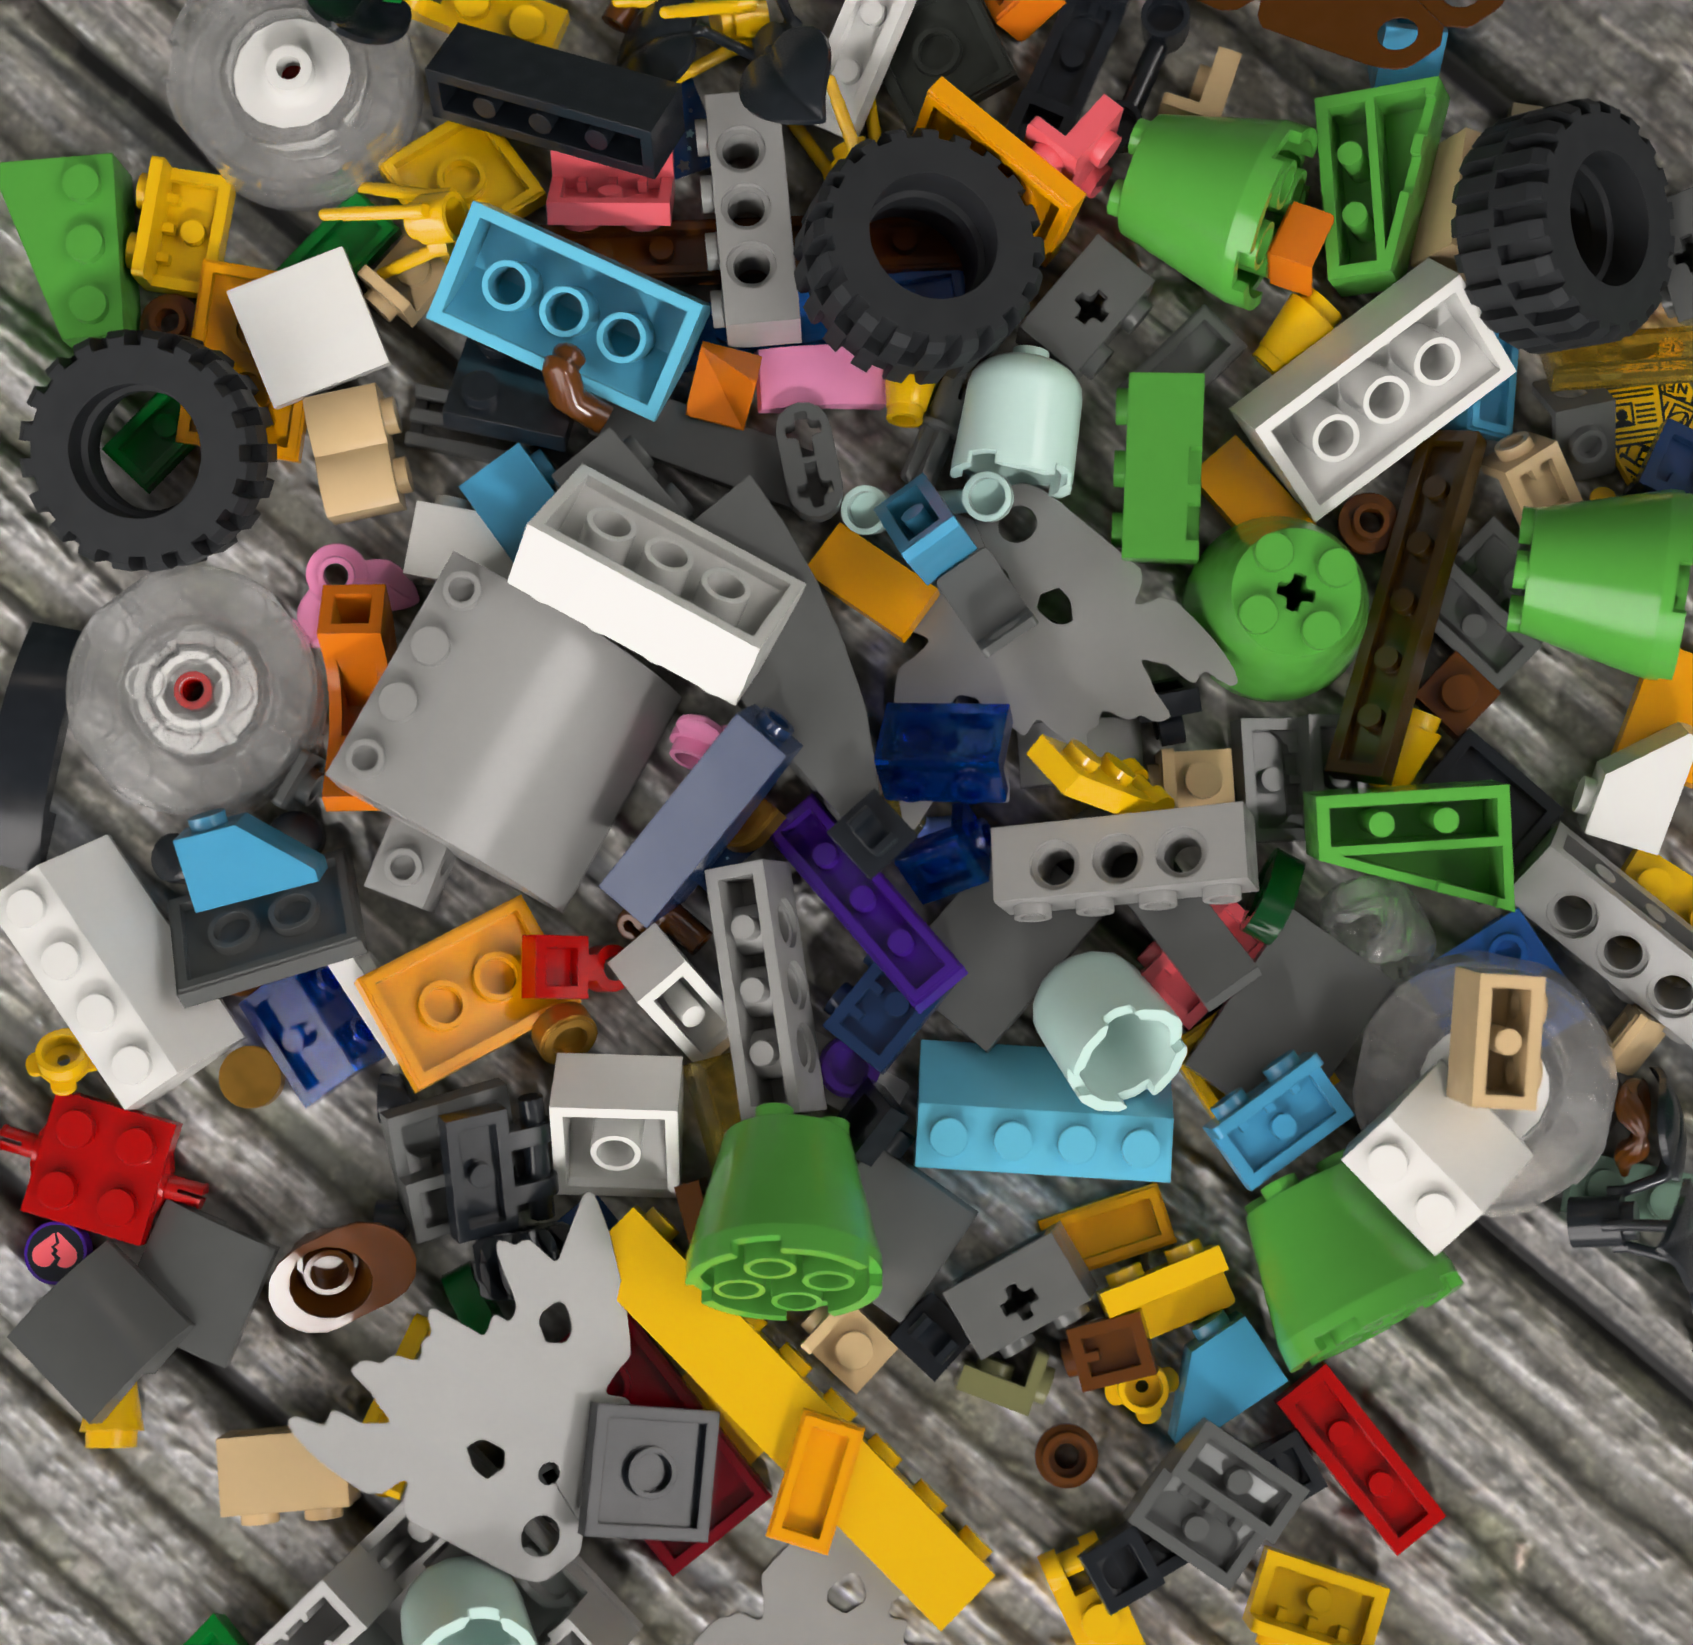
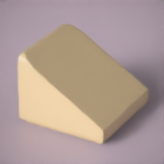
M1636 1003L1633 1005L1627 1004L1595 1046L1601 1064L1610 1070L1628 1076L1633 1075L1665 1037L1666 1034L1663 1032L1665 1026Z

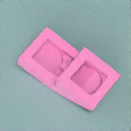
M828 344L760 349L754 353L762 356L756 383L758 413L781 414L788 406L798 402H809L819 406L821 409L881 410L886 407L885 380L882 377L883 369L872 365L866 373L850 364L854 355L842 346L836 352Z

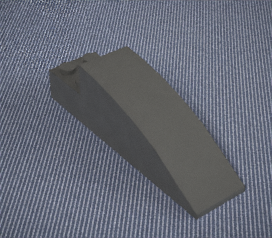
M611 426L552 474L558 488H560L583 463L806 583L799 601L762 668L737 702V705L741 710L753 704H756L761 709L769 707L789 721L794 728L792 736L803 745L802 749L789 764V767L837 822L874 788L879 793L866 708L843 639L819 584L790 531L751 474L699 517L695 518L693 515L695 509L672 482L662 488L656 481L660 477L653 468L655 462L633 435L628 436L623 441Z

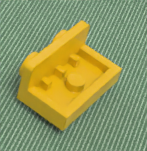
M151 156L148 173L143 172L140 174L136 188L137 208L141 210L138 232H131L129 234L125 249L126 267L131 269V275L144 290L164 294H178L197 299L203 258L224 262L238 186L233 177L173 168L165 157Z
M1195 1238L1164 1251L1167 1262L1144 1271L1141 1263L1137 1262L1107 1274L1105 1278L1109 1286L1095 1292L1105 1317L1112 1318L1124 1312L1142 1308L1149 1336L1152 1339L1232 1306L1235 1303V1298L1224 1274V1271L1229 1270L1220 1246L1210 1244L1203 1247L1200 1239Z
M1264 1545L1242 1619L1250 1631L1257 1634L1255 1642L1259 1645H1374L1391 1589L1386 1584Z

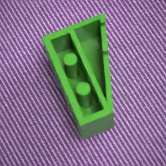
M1440 76L1314 98L1323 211L1334 216V223L1325 240L1328 281L1341 297L1385 291L1407 273L1450 102V97Z
M113 153L0 162V191L61 339L73 349L74 345L88 338H105L109 331L123 329L141 331L139 283L133 278L131 269H128L125 263V249L128 236L131 232H136L133 179Z
M1129 372V387L1117 388L1116 425H1127L1126 450H1115L1113 487L1124 488L1123 512L1112 513L1111 544L1116 549L1122 550L1121 558L1123 561H1132L1134 564H1198L1205 373Z
M1495 780L1303 791L1307 855L1322 862L1515 912L1510 784Z

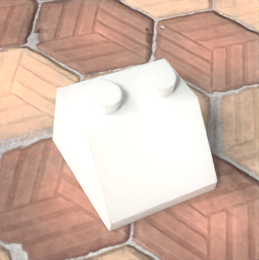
M557 1053L549 1103L553 1168L558 1173L559 1192L557 1194L583 1195L586 1192H591L594 1196L677 1198L674 1187L681 1184L684 1121L683 1056Z
M1442 1058L1347 1144L1341 1159L1434 1256L1440 1253L1478 1219L1534 1156V1152L1491 1108L1469 1107L1446 1097L1448 1064Z

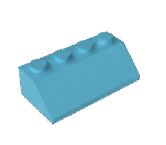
M473 200L426 318L541 371L545 357L552 355L553 349L557 344L563 342L571 343L580 348L586 358V362L579 371L585 390L655 422L685 371L712 308L711 304L499 207L490 203Z
M921 1039L913 1165L922 1168L1171 1183L1174 1124L1172 1084L1170 1081L1156 1095H1152L1146 1089L1135 1097L1123 1100L1127 1105L1125 1110L1118 1112L1097 1111L1080 1101L1046 1047L996 1044L987 1053L976 1043Z

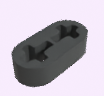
M798 402L788 406L779 415L776 422V441L788 500L793 512L801 519L808 522H824L831 519L839 511L843 501V482L831 424L827 414L819 406L809 402ZM806 419L810 428H820L821 432L812 435L814 454L812 456L802 457L798 439H787L786 434L795 431L796 420ZM817 468L821 486H832L834 492L827 493L824 496V505L821 507H813L810 498H799L798 493L807 490L805 470Z

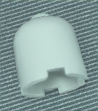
M1018 345L1013 348V352L998 354L982 361L972 371L968 381L950 476L957 478L962 477V474L965 473L971 478L977 473L989 471L1002 475L1011 485L1024 483L1040 489H1049L1048 496H1052L1055 499L1070 495L1074 479L1082 409V388L1075 375L1061 363L1049 358L1050 353L1047 350L1032 345Z
M1083 952L1070 956L1056 965L1039 986L1033 1002L1034 1026L1049 1053L1083 1104L1097 1111H1122L1127 1108L1123 1100L1135 1097L1146 1089L1152 1095H1156L1179 1072L1187 1054V1046L1181 1039L1182 1022L1173 1009L1145 977L1141 975L1139 970L1127 960L1111 952Z
M466 1555L446 1558L426 1568L410 1584L401 1605L403 1645H538L522 1596L510 1574L475 1556Z

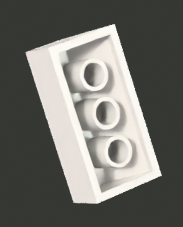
M1429 257L1229 408L1259 456L1314 522H1317L1517 372L1495 333L1488 329L1479 318L1482 313L1480 308L1470 303L1464 290L1467 286L1461 275Z
M583 463L527 523L507 583L531 595L535 600L548 604L585 624L592 631L609 637L642 655L651 663L670 670L699 686L705 692L718 696L734 706L759 673L806 586V583Z
M104 835L45 861L0 890V926L124 1110L147 1108L247 1038V1035L221 998L184 1008L176 992L170 922L111 835Z

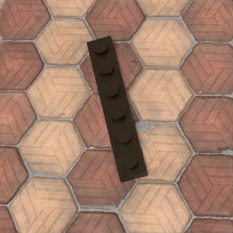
M1438 430L1416 448L1368 615L1366 629L1360 643L1324 769L1334 779L1387 786L1392 785L1487 446V441L1479 431Z

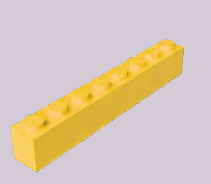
M638 1205L634 1206L609 1231L621 1278L617 1301L783 1471H785L804 1407L850 1422L858 1415L856 1410L833 1387H830L823 1394L806 1377L813 1367L789 1342L786 1341L778 1348L761 1331L768 1324L767 1320L725 1313L701 1303L702 1290L694 1285H685L686 1254L673 1241L680 1232L655 1206L647 1213ZM876 1432L868 1440L863 1435L837 1526L942 1631L995 1577L992 1565L986 1560L993 1553V1550L968 1524H965L958 1531L941 1514L948 1505L925 1480L920 1478L914 1486L896 1468L903 1459L882 1436Z

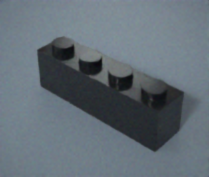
M459 22L425 68L433 117L652 179H656L685 132L681 83Z

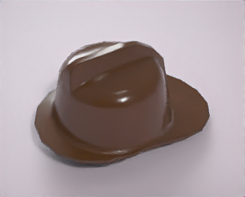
M356 1221L339 1227L319 1228L305 1234L294 1244L291 1252L277 1263L269 1279L268 1298L275 1315L290 1328L306 1333L330 1332L393 1302L404 1294L416 1276L417 1257L411 1243L400 1232L378 1222Z

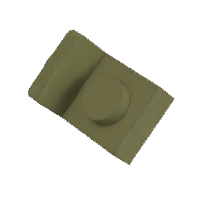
M1034 1345L1021 1380L1012 1377L1015 1366L988 1356L982 1360L978 1357L976 1363L962 1358L953 1382L957 1390L1028 1416L1033 1401L1041 1405L1044 1404L1054 1379L1055 1368L1047 1366L1050 1356L1047 1350Z

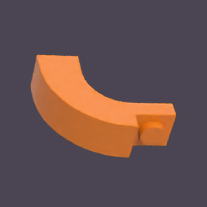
M386 584L323 585L317 637L325 663L328 682L329 739L322 800L326 812L380 811L341 790L325 774L397 650L394 620Z

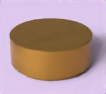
M575 1002L560 1003L546 1010L536 1020L531 1032L532 1041L542 1058L554 1065L557 1053H587L594 1045L598 1035L597 1025L586 1008Z
M243 1046L232 1051L224 1059L219 1070V1085L222 1093L231 1103L242 1108H260L269 1105L281 1094L286 1080L285 1068L279 1056L272 1050L262 1046Z

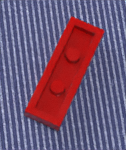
M1325 1362L1315 1365L1273 1399L1396 1556L1446 1517V1514Z

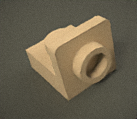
M1219 46L1212 67L1200 64L1189 99L1165 92L1160 103L1158 115L1176 114L1221 117L1242 53Z
M407 233L374 270L365 264L357 275L368 290L364 294L366 302L378 314L389 322L398 315L413 328L430 309L447 265L440 257L433 258L403 273L396 274L385 280L376 273L379 268L427 246L419 240L412 239Z
M1516 432L1501 439L1494 446L1495 451L1482 460L1481 469L1483 473L1499 480L1519 527L1521 526L1523 506L1543 507L1583 501L1556 440L1532 432Z
M1174 748L1160 749L1155 754V764L1146 765L1145 769L1149 773L1148 782L1152 786H1162L1175 800L1174 808L1235 802L1231 748L1174 751Z
M828 1305L820 1306L813 1309L800 1324L808 1332L801 1339L800 1347L809 1355L812 1353L855 1394L865 1386L898 1349L888 1339V1335L861 1309L833 1316L828 1313Z

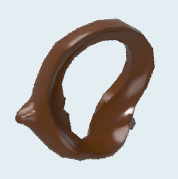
M1639 1077L1626 1080L1617 1091L1615 1097L1617 1119L1631 1132L1628 1139L1621 1140L1614 1153L1615 1164L1622 1177H1627L1631 1167L1646 1159L1650 1152L1648 1134L1650 1131L1651 1096L1648 1083L1644 1078Z

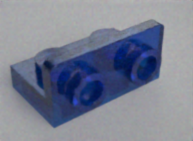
M887 703L874 755V763L884 798L891 801L910 803L919 801L964 802L969 804L1006 802L1009 789L1004 765L1013 725L1010 704Z
M328 965L264 984L238 1004L305 1108L320 1102L359 1072L379 1063L387 1057Z

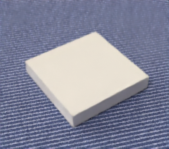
M343 246L226 291L269 398L276 410L299 402L304 397L319 394L392 365Z

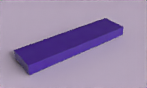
M812 793L785 815L787 818L769 838L770 841L790 862L793 868L919 1015L968 974L961 962L882 872L869 881L827 835L826 832L837 821Z

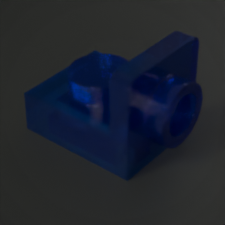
M963 800L952 804L950 827L917 838L894 859L895 865L923 905L990 881L991 827L984 818L977 819L967 802Z

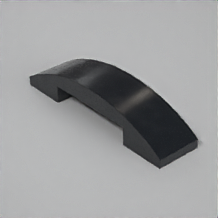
M1065 0L1066 4L1060 9L1026 88L1023 87L1006 129L1024 142L1027 125L1035 116H1039L1066 136L1080 119L1131 0Z
M32 622L18 654L0 711V866L29 871L47 859L56 814L49 812L75 693L83 694L96 637L93 633Z
M1291 1429L1250 1448L1309 1489L1310 1492L1304 1500L1328 1487L1297 1429ZM1127 1520L1098 1539L1077 1556L1110 1616L1165 1584L1166 1582L1163 1579L1165 1576L1188 1563Z

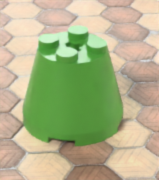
M1159 114L1152 121L1140 118L1133 128L1128 145V153L1133 155L1125 180L1119 178L1110 192L1107 214L1118 218V228L1122 235L1223 302L1249 311L1254 310L1261 303L1263 292L1256 289L1263 277L1268 278L1267 251L1289 205H1292L1294 201L1306 205L1311 187L1305 185L1307 171L1303 169L1305 156L1313 158L1318 149L1317 132L1313 127L1291 120L1176 114Z
M1668 489L1543 507L1523 506L1518 543L1529 544L1530 551L1517 550L1512 588L1524 589V596L1511 594L1506 631L1521 633L1642 679L1656 681L1658 679L1672 680L1686 617V610L1684 609L1688 594L1690 570L1693 565V494L1685 493L1684 490Z
M1269 516L1251 519L1228 529L1200 555L1198 564L1193 566L1188 576L1183 593L1182 607L1204 628L1224 652L1235 670L1238 683L1229 686L1212 675L1210 677L1220 686L1241 697L1260 702L1277 703L1298 700L1314 694L1330 685L1348 669L1358 654L1370 612V601L1367 584L1360 566L1346 546L1333 534L1322 527L1302 519ZM1277 587H1286L1287 597L1295 607L1294 611L1286 609L1287 599L1277 594Z
M765 1103L756 1107L755 1117L740 1121L726 1131L686 1255L685 1285H694L702 1290V1304L737 1316L787 1321V1310L808 1311L828 1305V1313L838 1316L863 1308L880 1295L883 1285V1261L849 1136V1122L835 1116L818 1118L794 1114V1109L787 1104Z
M1345 1149L1318 1162L1315 1165L1317 1171L1300 1181L1295 1173H1290L1273 1181L1260 1190L1263 1196L1244 1207L1247 1213L1245 1219L1278 1350L1291 1373L1301 1369L1308 1360L1312 1366L1385 1332L1392 1325L1414 1314L1417 1311L1416 1308L1422 1305L1424 1309L1428 1308L1464 1285L1451 1259L1443 1251L1434 1256L1341 1160Z

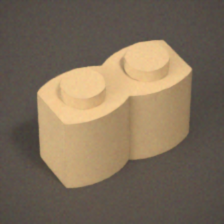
M376 383L304 397L303 407L306 425L315 457L317 478L327 518L334 525L407 510L405 494L414 492V485L406 456L396 457L392 434L401 433L402 427L394 397L384 398L383 392Z

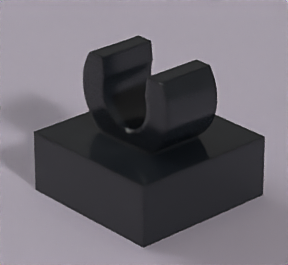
M1183 676L1152 681L1155 692L1170 713V717L1164 721H1152L1155 739H1160L1162 747L1186 743V732L1182 715L1202 712L1199 687ZM1144 716L1136 717L1140 723L1151 722V720Z
M875 788L826 832L869 881L875 878L918 838V835Z
M868 1076L837 1115V1117L849 1122V1136L856 1159L870 1167L884 1150L900 1159L915 1140L913 1135L901 1129L908 1120V1115L885 1086Z
M931 1290L926 1293L904 1320L888 1335V1339L934 1382L970 1344V1340L952 1309Z

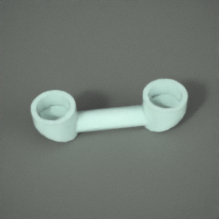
M989 471L973 475L962 489L937 491L953 514L968 513L973 518L984 522L1002 520L1010 512L1014 502V492L1009 481L1002 475ZM861 485L851 489L845 495L841 505V516L845 525L851 531L861 535H876L885 532L886 529L873 509L891 495L879 487Z

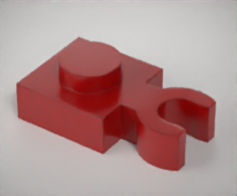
M522 935L521 999H588V988L594 992L620 991L624 989L623 983L620 980H610L604 972V964L609 957H615L624 948L615 944L596 945L589 948V936Z

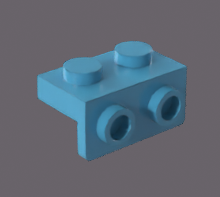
M1294 1049L1285 1052L1262 1070V1073L1267 1078L1264 1082L1247 1094L1242 1087H1239L1221 1098L1210 1108L1215 1118L1202 1126V1128L1247 1190L1253 1191L1355 1115L1321 1069L1324 1062L1317 1052H1303L1299 1056Z

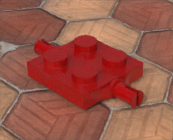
M73 1092L66 1096L55 1094L47 1123L39 1134L15 1128L9 1124H4L0 1130V1136L6 1137L0 1139V1150L31 1158V1176L20 1211L137 1246L147 1244L155 1214L166 1199L193 1206L200 1210L206 1201V1197H202V1195L208 1194L209 1191L208 1183H201L174 1175V1152L183 1123L136 1109L124 1110L122 1105L79 1092Z

